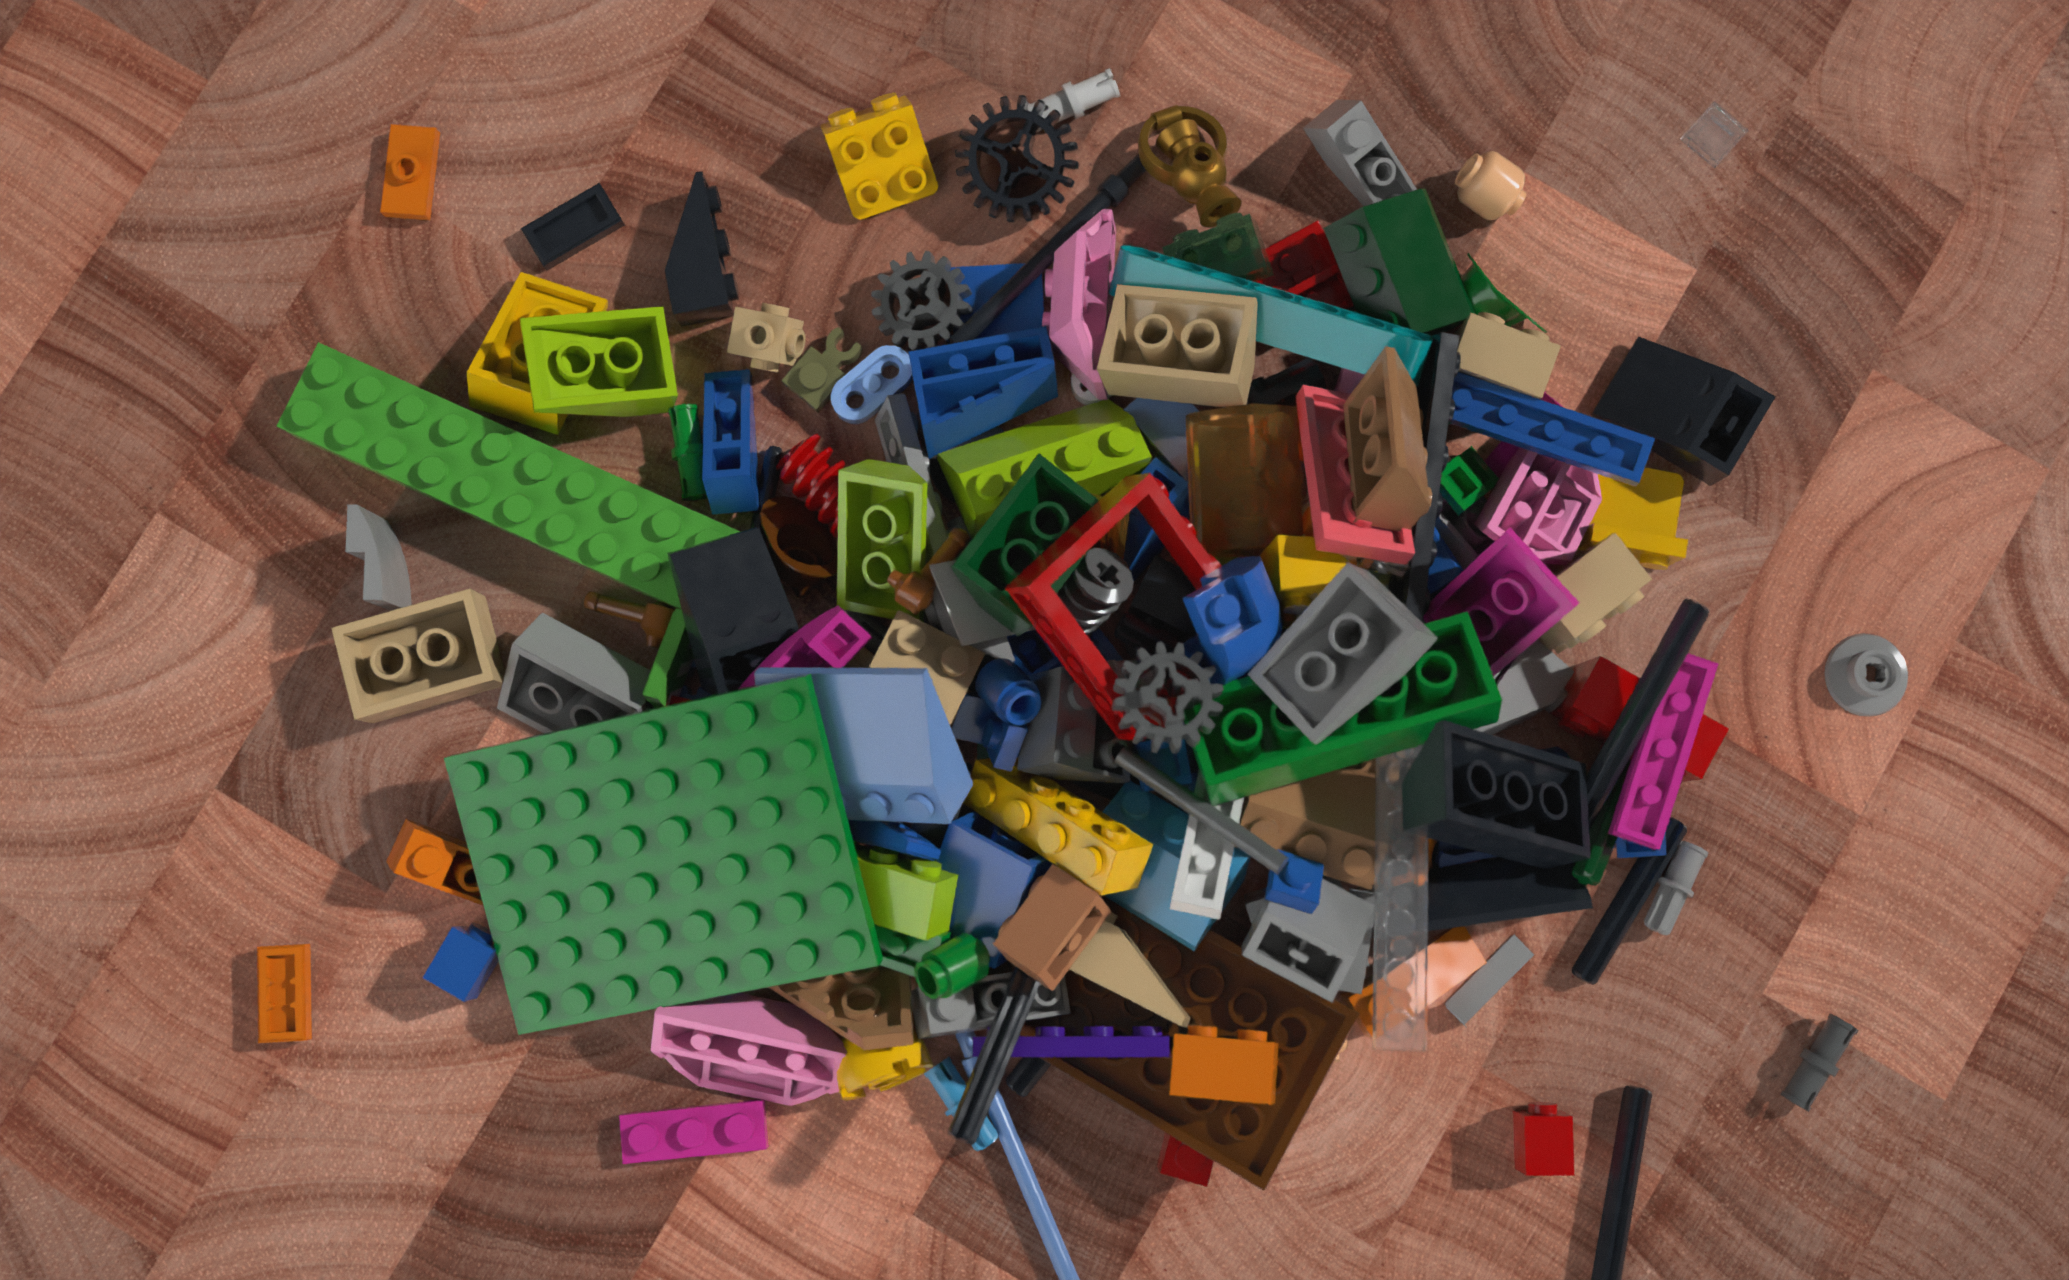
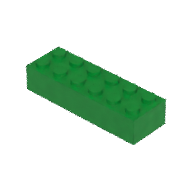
M1468 611L1424 624L1438 638L1403 677L1318 744H1314L1249 676L1224 685L1221 695L1212 699V701L1218 702L1223 706L1222 712L1217 717L1207 716L1213 721L1215 727L1210 734L1197 730L1200 742L1193 748L1210 804L1216 806L1422 745L1426 742L1435 724L1443 720L1471 729L1497 723L1502 705V697ZM1195 705L1194 708L1186 709L1183 712L1185 725L1198 715L1200 705Z

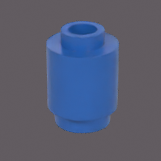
M1007 658L995 659L981 669L976 678V691L1002 721L1014 725H1023L1037 716L1041 708L1039 689L1012 660Z

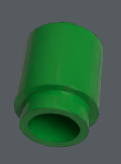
M963 933L923 954L921 961L914 967L917 984L921 991L930 999L938 997L949 998L988 975L989 951L981 940L974 938L970 934Z

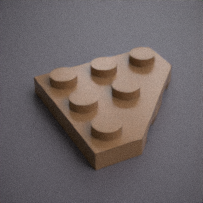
M879 965L769 987L863 1050L914 1045L911 975Z

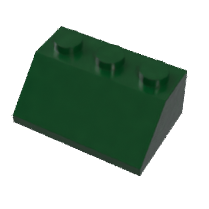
M1420 188L1363 206L1324 227L1325 234L1357 313L1406 327L1430 337L1462 324L1470 313L1475 314L1426 189Z
M1039 453L954 562L951 569L978 606L1019 637L1033 625L1005 587L1099 500ZM1086 553L1050 585L1056 594Z

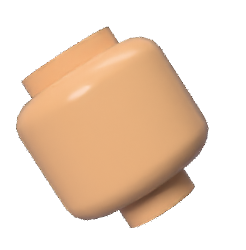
M1495 151L1486 152L1482 155L1478 153L1472 155L1462 166L1455 180V185L1459 187L1457 193L1459 201L1486 220H1496L1505 213L1509 216L1513 215L1526 198V192L1522 190L1525 182L1523 170Z

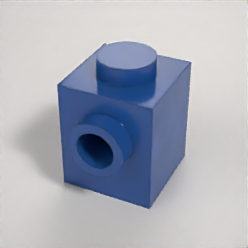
M474 922L469 927L466 925L453 926L422 978L463 1002L477 999L499 962L490 930Z

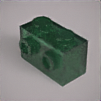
M1242 213L1226 215L1216 221V227L1200 233L1197 229L1182 232L1173 237L1172 244L1162 247L1164 255L1253 282L1274 275L1258 224L1250 214L1244 216Z

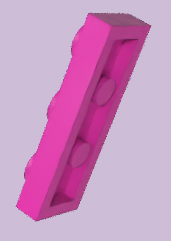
M761 1099L630 1112L619 1115L623 1164L766 1150L769 1147L765 1100Z

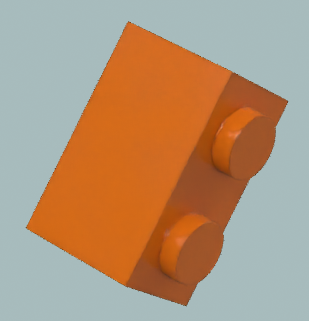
M1188 1025L1187 1035L1174 1034L1170 1095L1269 1105L1275 1104L1279 1043L1267 1042V1032L1237 1029V1039L1217 1037V1027Z

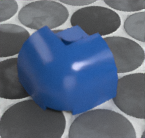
M1240 557L1201 577L1200 581L1203 587L1182 598L1198 634L1182 643L1184 644V654L1190 659L1193 654L1199 651L1202 653V657L1198 665L1202 669L1210 666L1216 668L1215 674L1209 680L1210 684L1224 686L1252 670L1280 639L1284 625L1280 603L1261 557Z

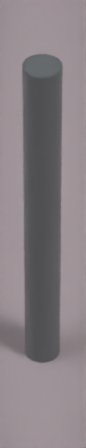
M1124 747L1115 759L1117 765L1274 873L1278 874L1288 861V857L1129 748Z

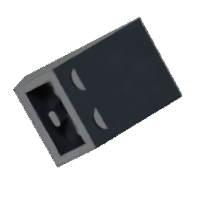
M1638 336L1591 415L1599 420L1655 438L1651 449L1652 452L1712 486L1730 475L1776 396L1733 371Z
M758 527L667 553L702 690L711 695L738 690L751 673L776 648L799 630Z

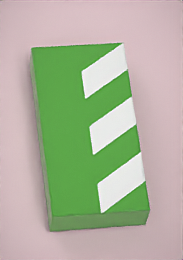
M676 608L672 614L642 691L643 696L654 708L668 706L672 695L680 696L694 659L681 609Z

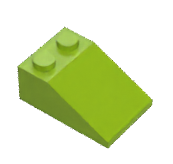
M663 306L520 318L534 412L630 417L668 413V408H673L678 393Z

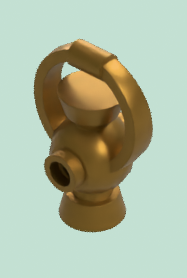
M1174 105L1151 113L1144 123L1138 138V151L1144 168L1156 180L1172 186L1184 200L1196 204L1200 224L1203 227H1216L1230 220L1240 210L1242 201L1227 186H1224L1227 176L1224 161L1227 151V138L1222 125L1209 113L1194 107ZM1197 126L1204 129L1210 135L1216 150L1212 145L1200 142ZM1164 129L1156 140V147L1169 159L1173 160L1171 165L1158 159L1149 147L1148 138L1154 130Z

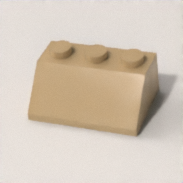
M1117 284L1097 366V371L1108 395L1245 410L1255 366L1257 298Z

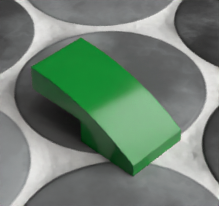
M1471 446L1447 463L1441 475L1439 493H1441L1453 510L1460 515L1493 489L1499 478Z

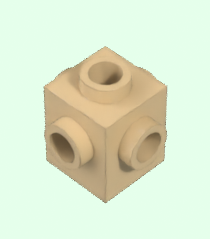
M762 303L761 311L735 307L727 353L752 358L750 367L778 373L779 363L794 366L797 357L801 356L805 346V332L802 330L804 321L788 317L790 308Z

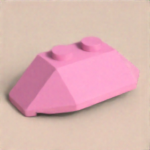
M1102 209L1054 252L1053 269H1046L1045 294L1046 297L1052 298L1051 312L1043 313L1042 327H1047L1055 357L1098 400H1107L1108 393L1097 371V366L1113 303V296L1109 294L1114 273L1116 226L1112 209Z
M1519 448L1507 463L1474 524L1481 532L1494 541L1511 528L1543 563L1567 565L1575 555L1602 501L1598 474Z
M735 993L667 1007L659 1006L654 1014L651 1052L659 1058L664 1057L675 1070L697 1086L789 1106L816 1099L826 1093L833 1094L839 1092L837 1070L847 1052L843 1042L827 1025L795 1004Z

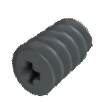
M1093 548L1086 553V557L1081 560L1057 592L1060 600L1088 637L1096 632L1100 625L1109 618L1111 613L1115 612L1120 604L1131 594L1133 589L1131 570L1125 560L1116 553L1105 548Z

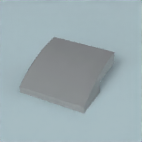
M347 504L346 552L364 560L363 600L390 611L410 606L411 587L407 564L401 545L389 522L357 504Z

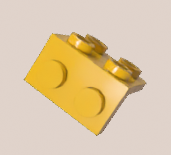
M896 93L879 96L871 100L872 107L856 113L853 108L836 111L827 116L829 122L820 125L851 213L856 219H865L936 193L938 189V183L913 106L905 95L899 98Z
M1644 468L1640 482L1635 487L1598 474L1602 501L1577 550L1584 551L1611 534L1616 533L1642 567L1666 570L1668 566L1686 558L1688 539L1675 537L1684 485L1681 475Z

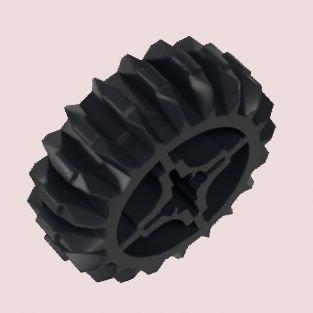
M1020 95L1017 100V109L1012 110L1009 98L1003 96L1000 98L1002 112L996 114L991 104L986 103L983 105V110L989 118L983 123L975 115L969 117L970 123L978 128L974 136L967 131L960 132L959 137L965 142L971 143L970 150H955L957 158L969 159V165L957 168L956 174L959 177L971 175L973 178L972 181L962 187L965 194H971L978 189L981 191L974 201L975 207L981 209L989 200L993 202L989 210L990 217L997 218L1002 208L1007 207L1006 218L1008 222L1014 223L1016 221L1017 209H1023L1025 220L1031 222L1034 220L1032 206L1038 204L1040 211L1044 215H1048L1051 213V209L1045 200L1050 195L1060 204L1065 201V197L1056 190L1059 183L1068 188L1074 187L1075 181L1063 176L1065 169H1079L1078 161L1065 160V154L1077 151L1078 144L1076 142L1062 143L1061 139L1068 136L1072 132V128L1069 124H1066L1055 130L1053 126L1059 121L1061 116L1059 111L1055 109L1045 119L1041 117L1045 110L1044 101L1037 100L1032 112L1027 111L1028 98L1025 95ZM1015 121L1025 122L1023 129L1019 130L1015 139L1009 143L1003 144L988 139L993 131L1004 124ZM1039 127L1047 133L1054 149L1053 168L1038 161L1033 154V146L1036 140L1035 135ZM1017 147H1024L1023 156L1031 164L1037 166L1038 169L1035 170L1028 166L1022 169L1018 166L1019 172H1010L1012 164L1006 160L1005 156L996 151L999 149L1009 153L1010 150H1013L1016 153ZM982 152L996 158L1000 163L1001 173L998 179L1000 183L996 192L988 185L981 169ZM1033 175L1047 180L1045 185L1032 195L1022 198H1009L1012 188H1015L1018 181L1024 176Z

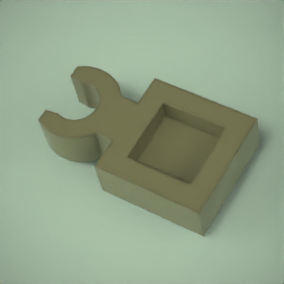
M839 327L829 333L826 339V350L822 354L811 346L781 380L788 389L817 413L831 399L834 385L846 375L840 370L842 365L854 363L862 353V347L858 342L847 352L837 350V343L844 337V332Z

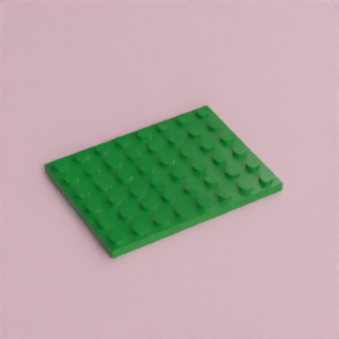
M811 673L444 757L518 1035L657 1009L659 1006L667 1007L879 966L883 961Z

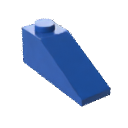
M750 369L704 374L702 480L712 515L759 510V471Z

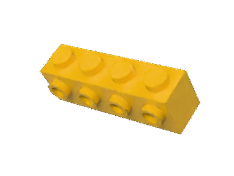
M1018 757L1012 771L994 768L990 758L976 760L971 774L973 786L963 804L1101 896L1138 888L1153 844L1131 831L1125 825L1104 814L1089 802L1082 800L1060 786L1056 781L1048 777L1017 770Z

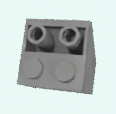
M1322 878L1319 905L1313 914L1265 900L1242 943V956L1333 1002L1356 958L1375 905Z

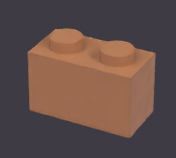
M1052 864L1045 875L1038 877L1033 882L1028 892V898L1016 914L1009 916L1003 922L998 932V938L993 945L1009 962L1053 992L1112 911L1098 893Z

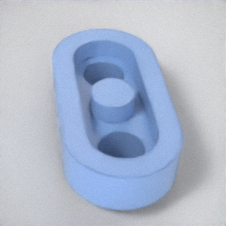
M885 345L874 350L834 385L831 392V403L837 416L850 424L864 423L879 412L887 395H897L903 392L910 385L913 378L909 355L900 347ZM890 365L896 366L899 369L898 375L893 379L883 377L882 372L885 367ZM852 395H860L864 398V402L859 408H850L847 405V401Z

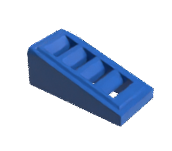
M848 820L853 841L899 851L902 854L931 861L939 860L941 850L902 822Z

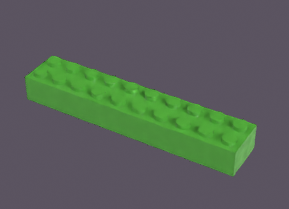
M319 342L277 424V427L300 440L639 593L671 605L675 609H681L667 553L740 532Z

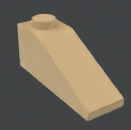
M1110 913L1070 967V970L1187 1028L1191 1019L1127 932L1114 925L1117 915Z

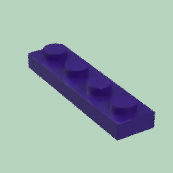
M1159 1026L1132 1027V1036H1113V1027H1084V1036H1065V1027H1035V1037H1018L1011 1057H1172L1174 1037L1162 1036V1027ZM973 1037V1057L979 1056L986 1037Z

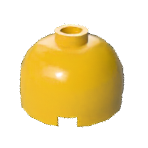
M913 1028L914 1045L863 1050L845 1037L842 1038L841 1041L847 1052L837 1070L839 1093L842 1100L859 1099L866 1097L863 1087L868 1086L870 1090L879 1088L880 1092L924 1074L927 1072L926 1068H932L933 1063L923 1039H918Z

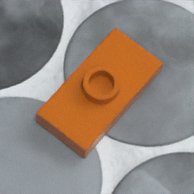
M391 124L380 210L385 217L417 220L431 219L440 132L437 128Z
M310 944L257 947L258 1043L311 1040Z

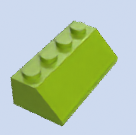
M1108 398L1107 400L1085 405L937 454V460L971 539L978 533L1039 453L1094 497L1108 493L1125 476L1141 474L1152 458L1134 417Z

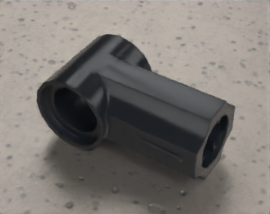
M1308 357L1267 379L1263 376L1251 381L1245 410L1235 409L1249 437L1266 432L1281 423L1286 418L1285 415L1297 410L1295 396L1302 385L1327 389L1322 372L1311 358Z

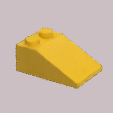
M520 272L466 372L469 407L558 435L568 414L536 413L533 410L520 318L606 311L608 300Z

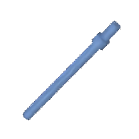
M974 1031L955 1034L965 1057L961 1060L968 1079L978 1057H973V1037H976ZM998 1088L988 1114L998 1133L999 1140L1059 1280H1080Z

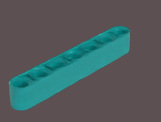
M1120 246L1109 289V294L1115 296L1117 284L1256 297L1258 302L1257 342L1364 375L1385 346L1395 348L1416 387L1419 386L1433 342V338L1406 327L1135 246Z

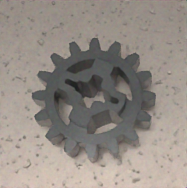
M925 251L922 261H917L912 252L906 253L907 264L900 266L895 260L890 261V266L893 270L892 275L889 277L879 273L877 278L884 285L883 290H875L871 293L875 301L881 303V306L871 310L872 315L877 320H885L879 326L880 331L885 336L893 334L892 342L897 347L901 348L908 341L911 351L920 350L922 343H926L928 348L938 346L937 340L941 338L948 344H951L949 342V338L952 336L950 332L953 328L958 330L964 324L960 320L961 314H971L973 310L969 303L962 301V299L972 295V291L967 284H960L965 278L964 274L959 268L951 270L952 263L945 256L935 264V257L930 251ZM921 275L918 278L908 280L914 276ZM946 283L951 295L950 307L946 306L943 301ZM895 298L899 299L901 306L897 314L899 317L898 321L894 314ZM918 298L921 300L928 298L930 300L926 307L920 304L918 306L914 305ZM937 324L930 329L922 330L926 326Z
M1157 642L1153 656H1150L1146 650L1140 648L1135 656L1138 665L1125 661L1121 672L1127 679H1116L1113 686L1114 691L1124 695L1115 699L1112 704L1114 711H1125L1126 713L1121 719L1119 727L1122 730L1133 726L1137 730L1132 741L1136 745L1145 737L1151 739V752L1157 753L1161 744L1167 742L1172 753H1178L1183 739L1194 748L1200 742L1197 730L1210 734L1215 727L1213 721L1207 716L1217 717L1223 709L1221 704L1212 701V699L1219 697L1223 691V685L1210 684L1209 682L1215 674L1216 668L1210 666L1202 669L1198 665L1202 657V653L1199 651L1193 654L1190 659L1183 656L1184 644L1182 643L1177 644L1173 653H1167L1163 642ZM1176 669L1179 670V671H1181V672H1183V673H1185V674H1186L1187 676H1189L1192 680L1186 679L1184 676H1182L1181 674H1179V673L1176 671ZM1152 670V683L1149 686H1142L1139 690H1135L1138 680ZM1163 685L1169 697H1178L1172 710L1165 698H1158ZM1195 705H1200L1198 715L1190 723L1183 726V712L1186 709L1194 708ZM1142 715H1148L1150 718L1159 723L1160 727L1153 725L1152 723L1147 721Z

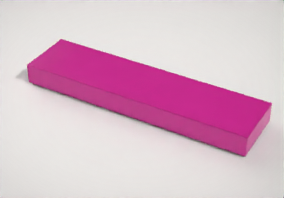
M1689 653L1687 654L1634 750L1608 834L1654 850H1660L1718 663Z

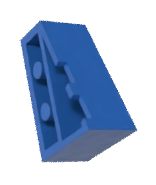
M1046 326L908 352L929 459L938 453L947 451L1058 397L1055 362Z

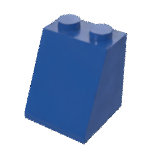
M973 811L949 824L940 848L939 860L936 859V861L941 863V870L958 875L948 931L951 932L950 940L963 933L970 934L974 938L981 940L989 951V967L995 969L1008 961L993 945L998 938L1001 925L1009 916L1016 914L1028 898V892L1033 882L1038 877L1045 875L1053 863Z

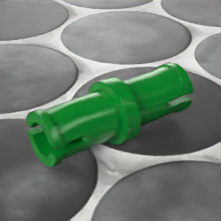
M681 404L673 406L674 408H668L675 448L671 449L672 460L677 461L682 500L697 501L706 499L707 494L702 480L703 443L698 418V405Z

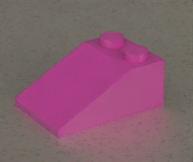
M1509 528L1430 601L1429 608L1426 614L1423 615V619L1430 623L1468 611L1494 677L1580 602L1521 538Z

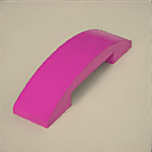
M836 606L813 619L784 641L751 673L738 690L755 686L754 673L759 667L829 668L832 666L833 668H843L873 637L842 608Z

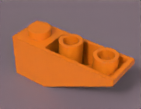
M405 819L386 860L393 873L483 906L467 843L446 833Z

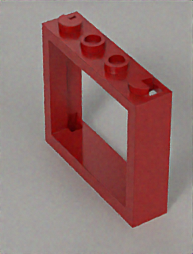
M1151 473L1125 476L1005 587L1116 737L1121 740H1133L1137 730L1133 726L1121 730L1119 723L1126 713L1125 711H1114L1112 708L1114 700L1124 696L1113 690L1115 680L1119 678L1050 585L1129 511L1137 506L1195 589L1198 590L1203 587L1200 578L1221 567V564L1215 557L1205 551L1196 538V530L1192 523L1178 513L1169 500V493L1165 485L1153 477ZM1176 669V671L1182 676H1184L1186 679L1192 680L1185 673ZM1164 685L1158 698H1165L1171 710L1178 698L1169 697L1167 690L1164 689ZM1142 715L1153 725L1159 726V723L1148 715Z

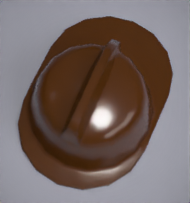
M786 496L774 497L763 504L760 512L761 525L769 542V554L780 581L790 586L797 597L804 598L812 589L823 583L827 577L837 575L838 547L828 525H823L818 520L819 512L810 511L805 506V502L797 498Z

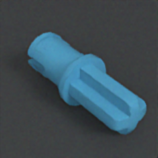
M949 1056L924 1073V1075L929 1079L948 1110L944 1112L946 1116L951 1114L954 1117L966 1088V1083L951 1062L952 1059ZM987 1116L976 1142L971 1145L976 1151L985 1149L998 1138V1133Z

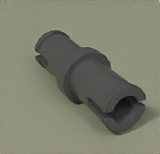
M1831 1013L1828 1015V1020L1810 1049L1804 1048L1799 1055L1803 1061L1785 1090L1780 1094L1807 1112L1811 1110L1813 1102L1829 1076L1835 1077L1840 1069L1836 1065L1854 1035L1859 1031L1848 1022Z

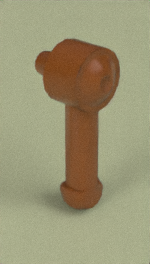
M954 528L920 573L914 571L903 574L893 570L887 578V582L894 588L895 601L914 615L926 609L933 601L936 582L929 565L954 561L970 542L969 534L962 528Z
M589 591L584 597L585 609L640 623L641 628L647 635L646 646L659 649L672 614L675 611L674 607L662 601L652 604L646 603L645 606Z

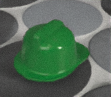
M1467 253V256L1472 261V265L1461 276L1475 314L1478 315L1480 312L1497 315L1505 321L1504 325L1509 327L1528 319L1544 333H1547L1544 328L1498 291L1471 255Z

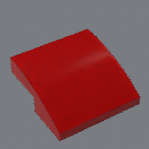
M1318 220L1235 265L1243 279L1346 310L1354 306L1329 241Z

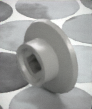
M1867 633L1855 634L1841 640L1832 649L1825 664V682L1830 695L1840 707L1852 714L1865 717L1884 714L1893 709L1905 694L1908 684L1906 662L1900 651L1891 642L1878 635ZM1866 666L1875 667L1876 682H1869L1865 678L1867 676Z

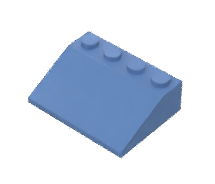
M759 667L754 673L755 686L811 673L848 820L950 824L971 790L973 782L927 668Z

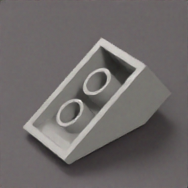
M1347 562L1247 675L1314 744H1318L1403 677L1438 638L1370 572Z

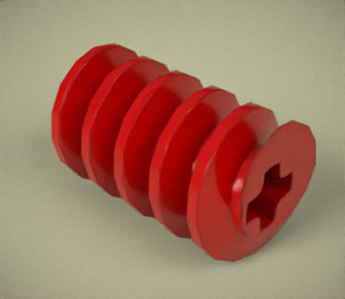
M818 433L796 444L780 460L776 470H782L780 479L784 484L795 483L792 492L797 498L808 496L805 506L810 511L821 509L818 514V520L823 525L834 522L830 532L835 538H838V470L843 469L846 463L841 460L830 466L827 461L833 453V449L828 447L816 452L815 447L821 439Z

